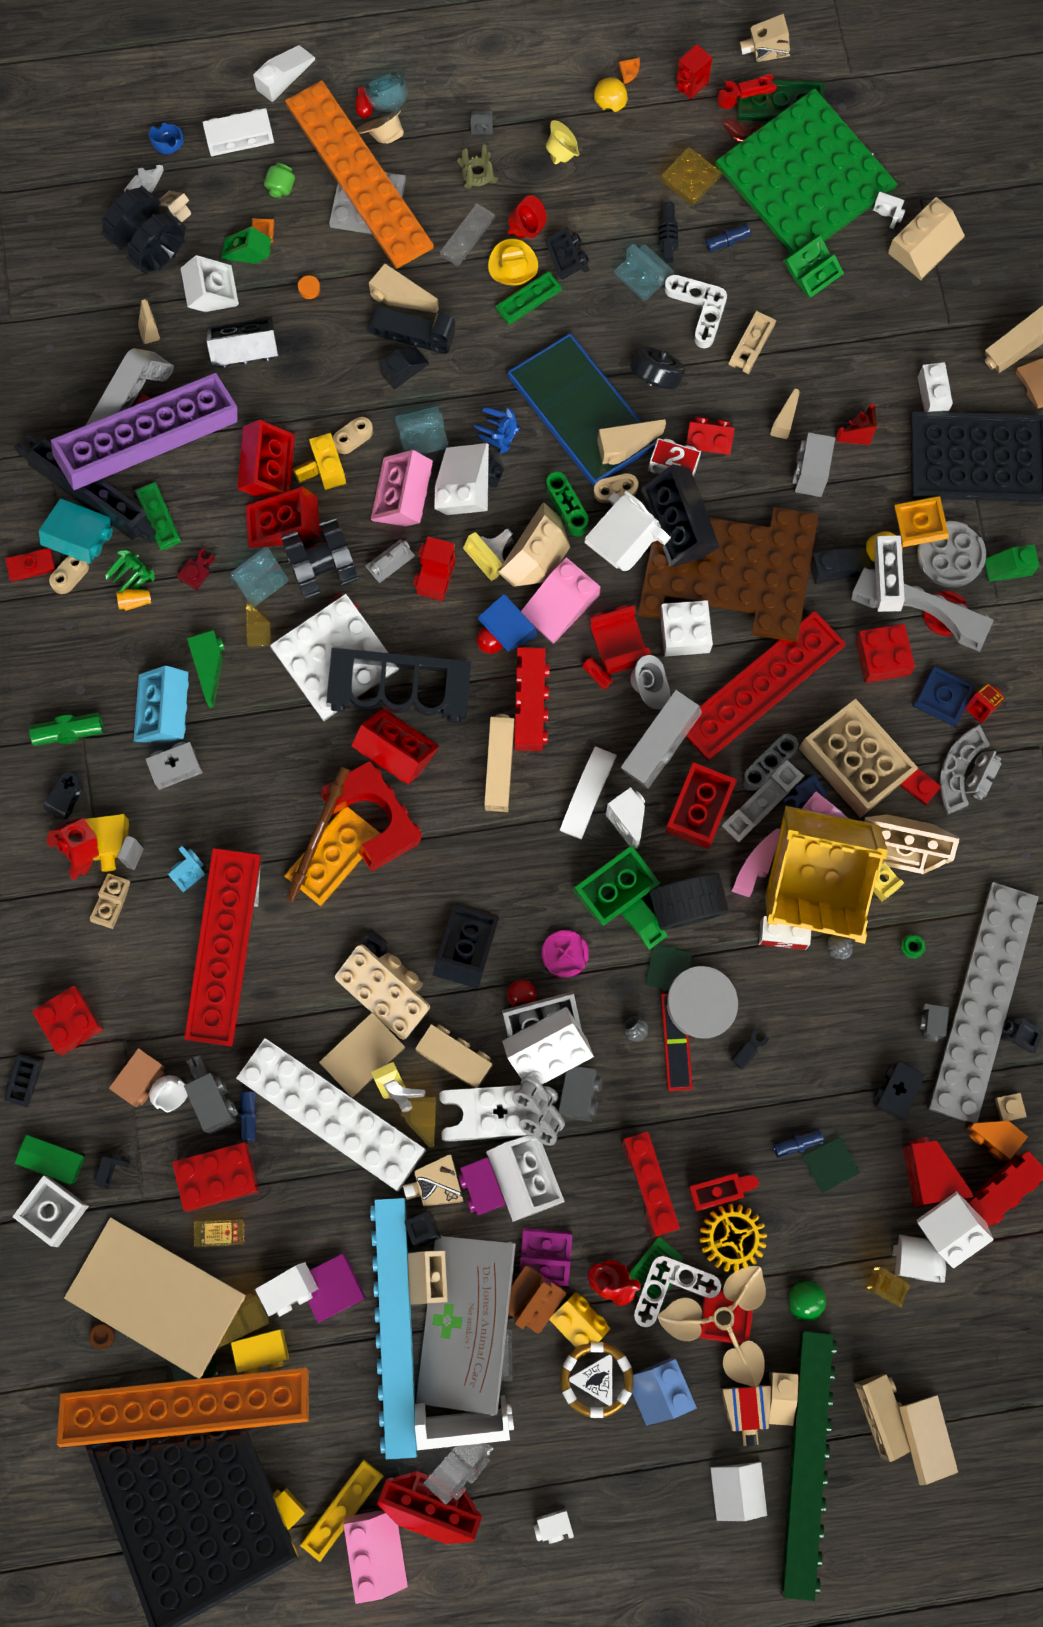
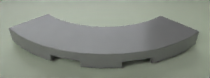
M980 724L964 733L955 742L943 762L939 785L941 786L939 791L946 815L969 805L964 788L966 769L974 756L990 746Z

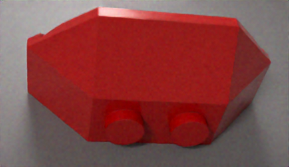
M419 1471L386 1479L377 1503L398 1526L444 1544L474 1542L482 1520V1515L477 1511L465 1489Z

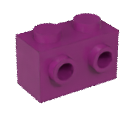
M488 1158L460 1168L462 1174L458 1175L462 1188H468L471 1197L467 1198L471 1213L476 1211L477 1215L480 1216L506 1206Z

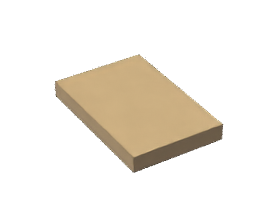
M372 1012L319 1063L353 1098L373 1079L371 1072L389 1064L405 1049V1046Z
M938 1395L899 1407L919 1485H927L958 1473Z

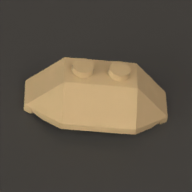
M545 503L541 504L498 571L514 587L544 583L548 576L558 567L570 548L561 517Z
M892 815L865 817L864 822L877 824L881 827L888 849L886 860L883 859L882 864L885 862L889 867L924 874L954 860L959 837L934 824Z

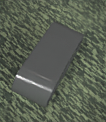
M790 734L779 737L746 770L742 779L743 787L750 792L758 791L786 760L789 761L794 756L798 748L797 739ZM781 744H789L792 750L788 752L782 750ZM772 759L776 766L768 767L764 760ZM756 775L760 782L752 783L749 781L748 776Z

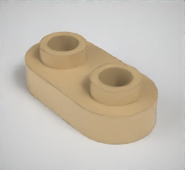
M358 417L337 431L333 436L337 452L348 454L370 439L373 434L372 423L368 418ZM364 425L365 428H364V429H358V426ZM346 438L347 441H346V442H340V439Z
M621 474L601 479L594 486V497L601 503H610L608 498L613 492L620 497L625 495V491L634 496L638 490V480L632 474ZM628 485L630 486V489L625 490L623 489V486ZM605 490L608 491L609 494L602 495L601 492Z
M68 556L51 574L49 579L51 587L59 594L70 592L88 572L89 564ZM74 561H79L77 566L72 565ZM63 577V578H64V581L61 582V583H58L57 580H58L59 578Z

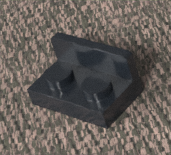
M566 227L545 239L559 278L563 280L579 270H583L585 273L590 271L587 265L589 258L580 247L582 240L577 232H573Z

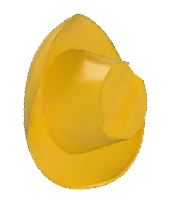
M507 239L497 244L489 258L488 269L492 278L497 282L516 286L526 283L536 275L538 260L533 250L525 242L518 239Z

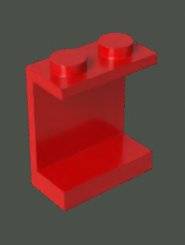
M623 605L616 608L613 612H599L593 618H590V629L607 675L634 668L641 657L651 655L649 647L646 648L635 618V606L628 607Z

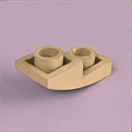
M107 874L98 893L99 899L90 916L91 922L111 929L114 928L130 886L129 880Z

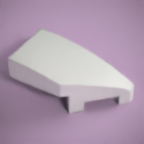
M156 165V169L152 170L139 168L138 175L127 185L124 193L126 189L139 188L141 185L152 193L163 173V166Z

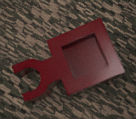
M203 548L199 551L196 562L189 559L177 575L178 580L196 591L210 574L206 566L211 565L216 559L213 554L208 559H203V556L206 554Z

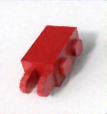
M735 1173L696 1184L687 1189L694 1212L744 1198L743 1193L757 1188L759 1180L753 1175L739 1178L738 1174Z

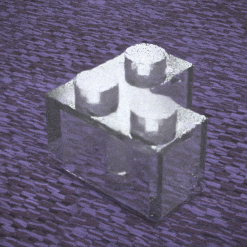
M488 1443L454 1446L423 1484L445 1505L452 1498L458 1500L467 1489L464 1486L465 1483L469 1481L472 1484L490 1462L488 1455L493 1448Z

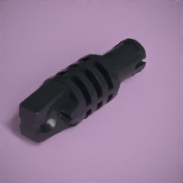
M665 202L662 204V221L659 224V252L664 251L665 263H673L674 251L678 250V223L675 221L674 203Z

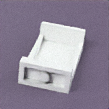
M501 1395V1409H498V1415L491 1416L490 1414L470 1412L426 1417L425 1403L415 1404L417 1450L510 1440L509 1430H514L511 1403L506 1404L505 1395Z

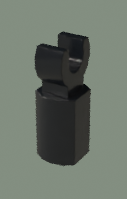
M758 1028L751 1033L750 1041H745L730 1059L741 1070L758 1053L757 1048L765 1046L769 1041L768 1037L761 1042L757 1041L756 1034L759 1032Z

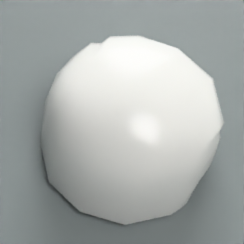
M173 1075L159 1078L153 1083L149 1092L151 1103L156 1109L161 1108L165 1112L178 1108L185 1102L188 1096L184 1088L186 1084L180 1078Z

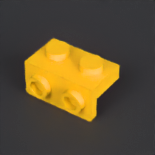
M577 1292L549 1319L575 1348L589 1342H599L610 1330L605 1319L598 1315L589 1306L588 1301Z

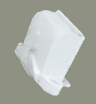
M627 491L624 492L625 495L622 497L613 492L608 498L613 507L585 537V544L615 568L627 571L635 565L652 542L658 540L665 545L671 537L661 529L659 521L647 511L637 498Z

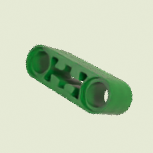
M553 472L547 477V495L568 532L574 537L583 536L588 528V515L566 476L561 472ZM554 483H559L562 485V487L553 488L551 485ZM575 520H579L583 522V524L581 526H575L572 522Z

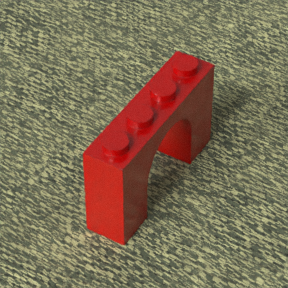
M371 761L349 772L342 787L344 788L341 797H338L332 814H336L353 803L370 801L379 805L386 812L389 820V827L380 835L362 844L359 851L360 856L371 872L419 845L422 833L416 823H412L409 819L406 807L403 804H399L396 800L393 788L390 785L387 786L384 782L380 769L376 766L374 767ZM331 783L322 788L321 798L325 803L330 794L328 790Z
M645 1132L624 1139L621 1144L628 1166L632 1167L646 1209V1214L644 1215L652 1238L680 1229L649 1133Z

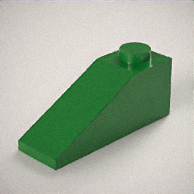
M214 630L187 638L209 708H213L215 705L223 663L221 651L225 650L222 638L217 637Z

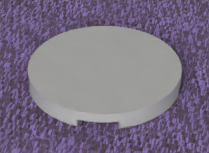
M946 521L949 538L918 544L917 561L923 574L932 582L944 587H961L972 582L983 569L986 561V548L982 538L971 528L967 527V524L958 521Z
M706 966L692 967L680 973L671 983L667 997V1011L673 1024L681 1032L695 1038L709 1039L722 1034L732 1025L738 1011V997L731 981L720 971Z

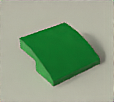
M821 235L814 236L783 259L790 274L808 298L813 297L844 274L835 254L829 253Z

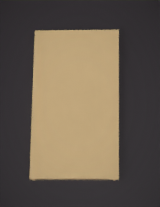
M110 1217L64 1299L200 1379L246 1295Z

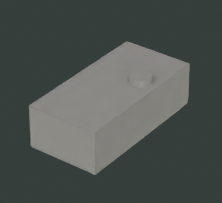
M675 690L621 766L623 771L649 789L702 714L700 706Z

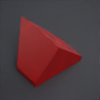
M872 403L868 406L866 414L861 411L854 420H850V426L847 429L841 427L835 439L843 443L870 445L877 428L874 404Z

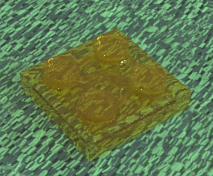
M688 147L662 174L660 181L694 206L721 178L722 172Z

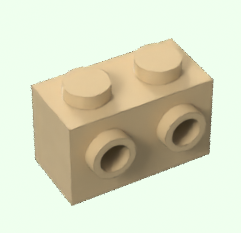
M445 1251L407 1253L410 1305L448 1302Z

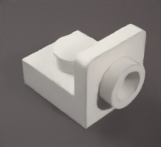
M879 192L873 211L878 212L882 216L893 217L890 228L894 229L896 222L901 223L905 210L901 209L904 200Z

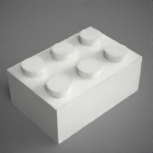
M567 1007L502 1041L507 1058L521 1079L526 1076H532L538 1079L541 1085L594 1057L586 1036Z

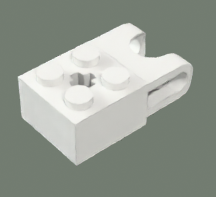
M521 1085L445 1090L440 1092L439 1099L443 1104L456 1105L463 1111V1119L458 1125L443 1129L441 1133L442 1140L465 1141L525 1137L527 1134L519 1126L521 1119L525 1116L520 1112L512 1099L513 1094L520 1089ZM497 1107H503V1110H507L508 1113L504 1114V1118L498 1119V1115L493 1114Z

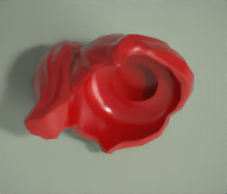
M615 1260L597 1263L588 1270L587 1277L590 1287L602 1298L611 1299L617 1306L630 1303L634 1299L636 1291L641 1288L638 1280H631L627 1266Z

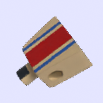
M771 1386L721 1388L731 1430L742 1431L744 1446L759 1445L757 1430L769 1428Z

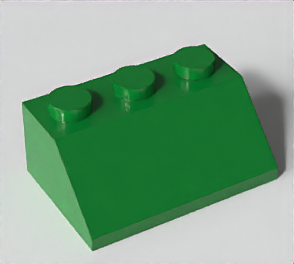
M631 845L577 885L572 891L586 910L604 926L661 883Z

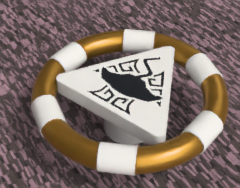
M589 1342L588 1344L581 1345L568 1355L562 1365L560 1374L562 1393L567 1403L584 1416L603 1418L615 1414L626 1405L633 1390L632 1366L619 1349L608 1343ZM589 1352H605L609 1354L570 1377L571 1370L577 1359ZM612 1356L617 1360L624 1373V1388L614 1403H612ZM570 1382L609 1406L603 1408L583 1405L577 1400L570 1387Z

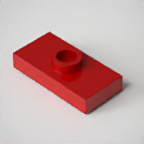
M50 548L5 558L11 582L51 573L56 570Z

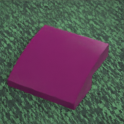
M523 1228L520 1272L525 1265H528L556 1285L568 1286L572 1232Z
M345 1253L310 1270L319 1289L311 1293L313 1298L308 1300V1303L318 1323L366 1299Z

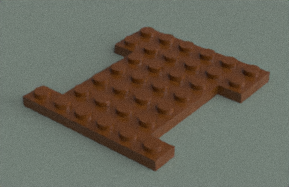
M774 507L770 527L709 518L720 547L702 559L676 567L669 566L662 544L658 540L652 542L638 616L661 620V606L664 604L665 599L681 602L708 600V606L755 614L752 635L797 642L819 514Z

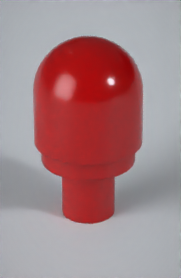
M360 87L357 89L358 96L355 100L356 112L359 117L368 118L373 112L372 99L367 95L366 88Z

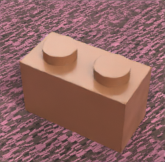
M138 1048L109 1089L135 1107L139 1104L143 1105L149 1098L148 1091L153 1083L165 1075L163 1071L166 1067Z

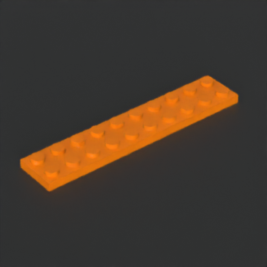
M320 81L286 99V106L395 269L432 250V241L324 82Z
M307 1368L60 1394L57 1445L59 1447L309 1422V1371Z

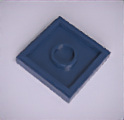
M933 666L913 707L955 727L976 685Z

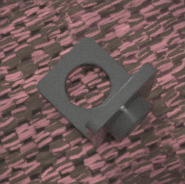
M471 111V134H493L492 111Z

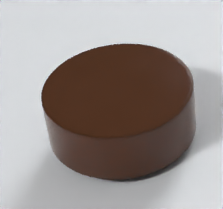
M97 1324L89 1332V1342L96 1349H106L115 1340V1331L108 1324Z

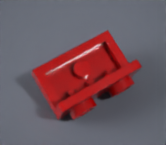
M695 417V420H690L686 446L695 447L698 451L730 455L735 428L727 420H717V423L708 422V418Z

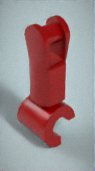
M767 74L754 80L738 83L737 85L732 81H725L724 90H719L718 105L721 108L730 109L736 104L737 96H739V99L755 95L773 93L777 89L776 84L772 82L773 75Z

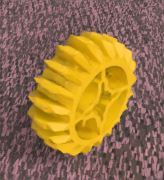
M728 1204V1212H725L722 1206L718 1207L719 1216L714 1211H711L710 1216L714 1220L704 1219V1223L709 1226V1229H700L701 1233L707 1234V1238H700V1243H708V1247H704L702 1252H708L709 1250L712 1252L707 1257V1260L711 1261L716 1257L718 1260L715 1263V1267L717 1268L724 1262V1271H729L730 1264H733L734 1272H739V1264L742 1265V1268L747 1269L748 1264L746 1261L748 1260L753 1265L757 1264L753 1255L762 1257L763 1253L757 1249L758 1247L766 1248V1244L759 1242V1238H766L767 1234H759L758 1229L765 1227L764 1224L756 1226L754 1222L759 1219V1216L755 1215L749 1218L752 1210L748 1208L743 1214L742 1205L737 1206L736 1212H734L732 1204ZM729 1217L739 1218L747 1223L749 1227L738 1230L730 1222ZM722 1220L724 1236L714 1242V1230ZM730 1231L733 1234L744 1232V1235L739 1236L736 1245L734 1242L722 1243V1241L727 1240V1237L730 1236L728 1234ZM752 1234V1246L749 1252L744 1255L742 1241ZM729 1246L736 1253L738 1259H729L723 1256L717 1249Z

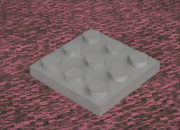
M385 172L400 196L403 197L406 175ZM338 184L329 222L330 228L372 234Z

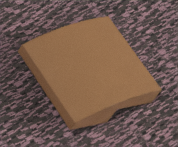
M1042 358L1018 367L1016 370L1017 377L1027 388V397L1037 409L1043 407Z

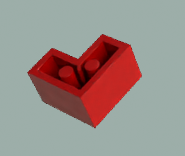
M427 537L426 544L422 543L420 547L419 557H421L420 565H422L420 573H416L414 586H416L417 595L444 601L456 562L455 544Z

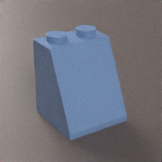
M670 1357L633 1374L632 1394L646 1426L671 1420L697 1409L675 1358Z

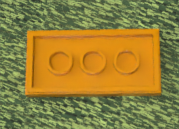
M349 807L341 810L325 828L307 871L305 885H302L300 890L321 907L361 861L362 857L359 854L361 845L381 833ZM304 853L284 875L291 883L293 882L291 879L294 871L297 872Z

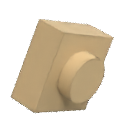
M1021 1093L995 1098L1000 1121H1011L1027 1117Z

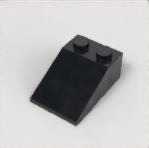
M454 904L432 976L478 989L499 917Z

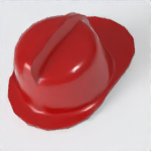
M535 196L525 197L510 212L508 216L510 228L507 233L514 234L518 238L528 237L533 239L546 224V210L542 202Z

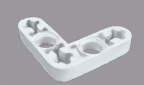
M679 275L669 276L665 281L664 288L667 296L703 307L695 331L694 341L700 348L710 347L714 342L726 304V291L721 287ZM674 283L678 284L675 290L671 289ZM684 286H687L686 293H683ZM693 288H697L701 291L702 294L698 297H694L690 294L689 291ZM708 292L707 299H704L705 293ZM716 295L720 296L718 302L714 301ZM708 313H712L716 316L717 319L713 322H709L705 319L704 316ZM705 328L709 329L706 340H702Z
M658 1257L652 1263L634 1314L635 1321L642 1327H650L655 1323L669 1283L707 1298H713L719 1294L721 1283L712 1274L668 1257ZM663 1261H666L667 1267L670 1268L669 1273L664 1272L662 1276L663 1280H667L665 1285L657 1280H651L652 1275L658 1276L659 1269L656 1268L657 1263L662 1264ZM689 1270L693 1273L694 1279L690 1284L681 1283L679 1280L681 1271ZM697 1274L703 1275L701 1281L709 1282L710 1279L714 1280L717 1290H712L708 1294L705 1292L706 1288L699 1285L698 1290L694 1289L693 1286L697 1282ZM652 1284L660 1286L662 1290L661 1296L657 1299H651L647 1295V1289ZM644 1298L650 1303H658L656 1309L651 1306L650 1315L653 1318L652 1320H647L646 1323L641 1322L642 1317L638 1315L640 1311L644 1312L647 1304H642Z

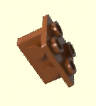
M525 1265L511 1285L508 1314L514 1317L515 1324L520 1328L524 1329L527 1326L536 1333H540L566 1296V1291L530 1266Z

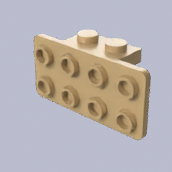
M361 944L355 948L335 975V979L369 1011L373 1012L380 1021L402 1040L411 1034L430 1009L429 1003L417 993L423 986V983L414 972L409 971L401 964L399 958L390 953L378 958L366 946Z

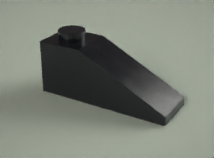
M835 549L813 554L810 567L814 583L820 584L861 576L864 568L869 570L875 569V562L871 561L866 549Z

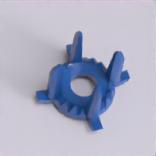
M510 407L507 408V412L493 408H484L483 412L502 418V420L487 419V421L496 424L499 428L494 430L474 424V427L492 435V437L482 434L478 436L482 441L500 448L499 454H503L511 447L509 445L516 432H519L520 426L517 424L515 414Z

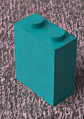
M60 498L39 529L40 544L91 564L93 559L100 555L104 542L111 538L113 529L111 528L110 517Z

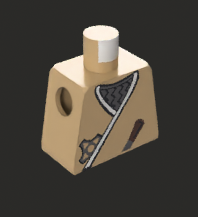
M784 14L753 25L750 28L751 39L739 42L742 55L754 52L758 62L790 56L789 32Z
M447 1155L414 1171L417 1182L403 1186L406 1199L409 1200L421 1196L423 1206L464 1202L451 1155Z

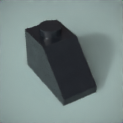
M416 347L396 349L379 361L381 375L394 390L429 365V362Z

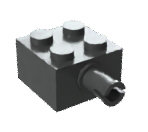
M201 1055L193 1057L194 1060L189 1059L186 1061L194 1081L184 1085V1088L203 1131L213 1134L238 1122L235 1116L239 1113L234 1102L227 1099L225 1095L229 1091L224 1080L212 1073L208 1074Z

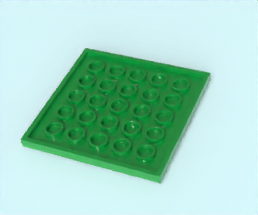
M813 89L716 160L715 163L716 167L790 253L816 235H821L825 242L876 203L879 192L889 194L898 185L816 89Z

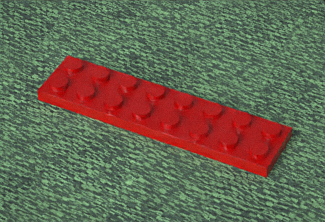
M814 611L801 622L797 642L779 640L701 705L702 714L690 729L686 738L707 761L711 760L842 650L846 643Z
M214 848L212 850L184 1040L234 1046L262 855Z

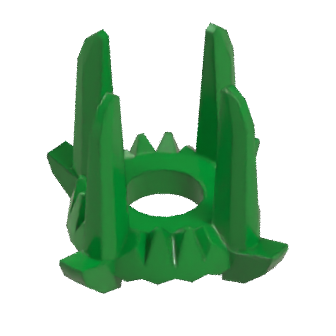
M127 549L116 551L120 556L105 575V578L108 580L124 562L125 565L117 573L113 583L128 569L132 568L134 570L118 592L125 590L139 575L140 577L130 589H138L149 578L152 581L155 579L152 568L148 569L138 559L139 556L136 553L131 554L130 550Z

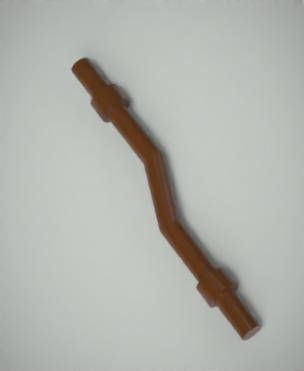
M340 767L334 784L331 783L328 793L330 794L299 868L297 872L294 871L291 881L293 882L287 894V900L295 902L301 886L305 885L307 880L306 874L337 799L342 796L344 791L342 787L349 773V770L344 767Z

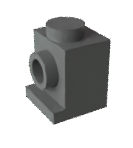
M924 1004L920 1007V1012H924V1015L920 1016L919 1029H922V1036H924L925 1041L938 1042V1039L946 1036L949 1007Z

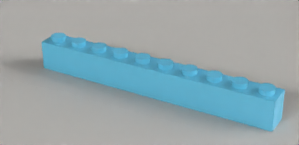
M405 1198L375 1200V1206H371V1221H376V1231H372V1246H377V1256H373V1271H378V1281L374 1282V1297H379V1307H375V1322H380V1333H376V1347L381 1348V1359H377V1373L382 1374L383 1384L378 1385L379 1401L383 1400L384 1411H379L380 1427H384L385 1437L380 1438L381 1453L386 1454V1459L415 1458L418 1456L415 1432L414 1366L408 1279L407 1228L404 1223L407 1220Z

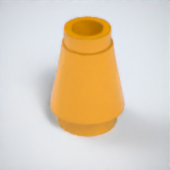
M125 589L122 592L116 591L119 609L127 611L151 604L149 590Z

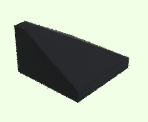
M370 929L366 933L362 945L366 946L374 955L380 958L384 955L388 942L374 930Z

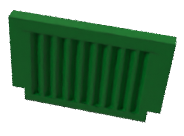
M660 1237L656 1239L629 1273L631 1280L636 1279L641 1284L640 1290L635 1293L639 1298L652 1263L656 1258L664 1256L681 1262L684 1258ZM663 1261L662 1264L657 1263L656 1268L659 1269L658 1276L652 1275L651 1280H657L665 1285L667 1280H663L662 1276L664 1272L669 1273L670 1268L667 1267V1262ZM652 1284L648 1287L647 1295L651 1299H657L661 1296L662 1290L660 1286ZM645 1298L643 1299L644 1303L647 1304L649 1302Z

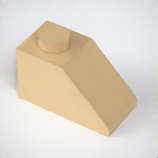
M769 1372V1385L771 1386L769 1424L793 1426L798 1401V1374Z

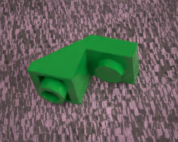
M639 899L620 913L624 921L636 931L644 946L649 950L668 936L665 930L659 929L656 916L642 899Z

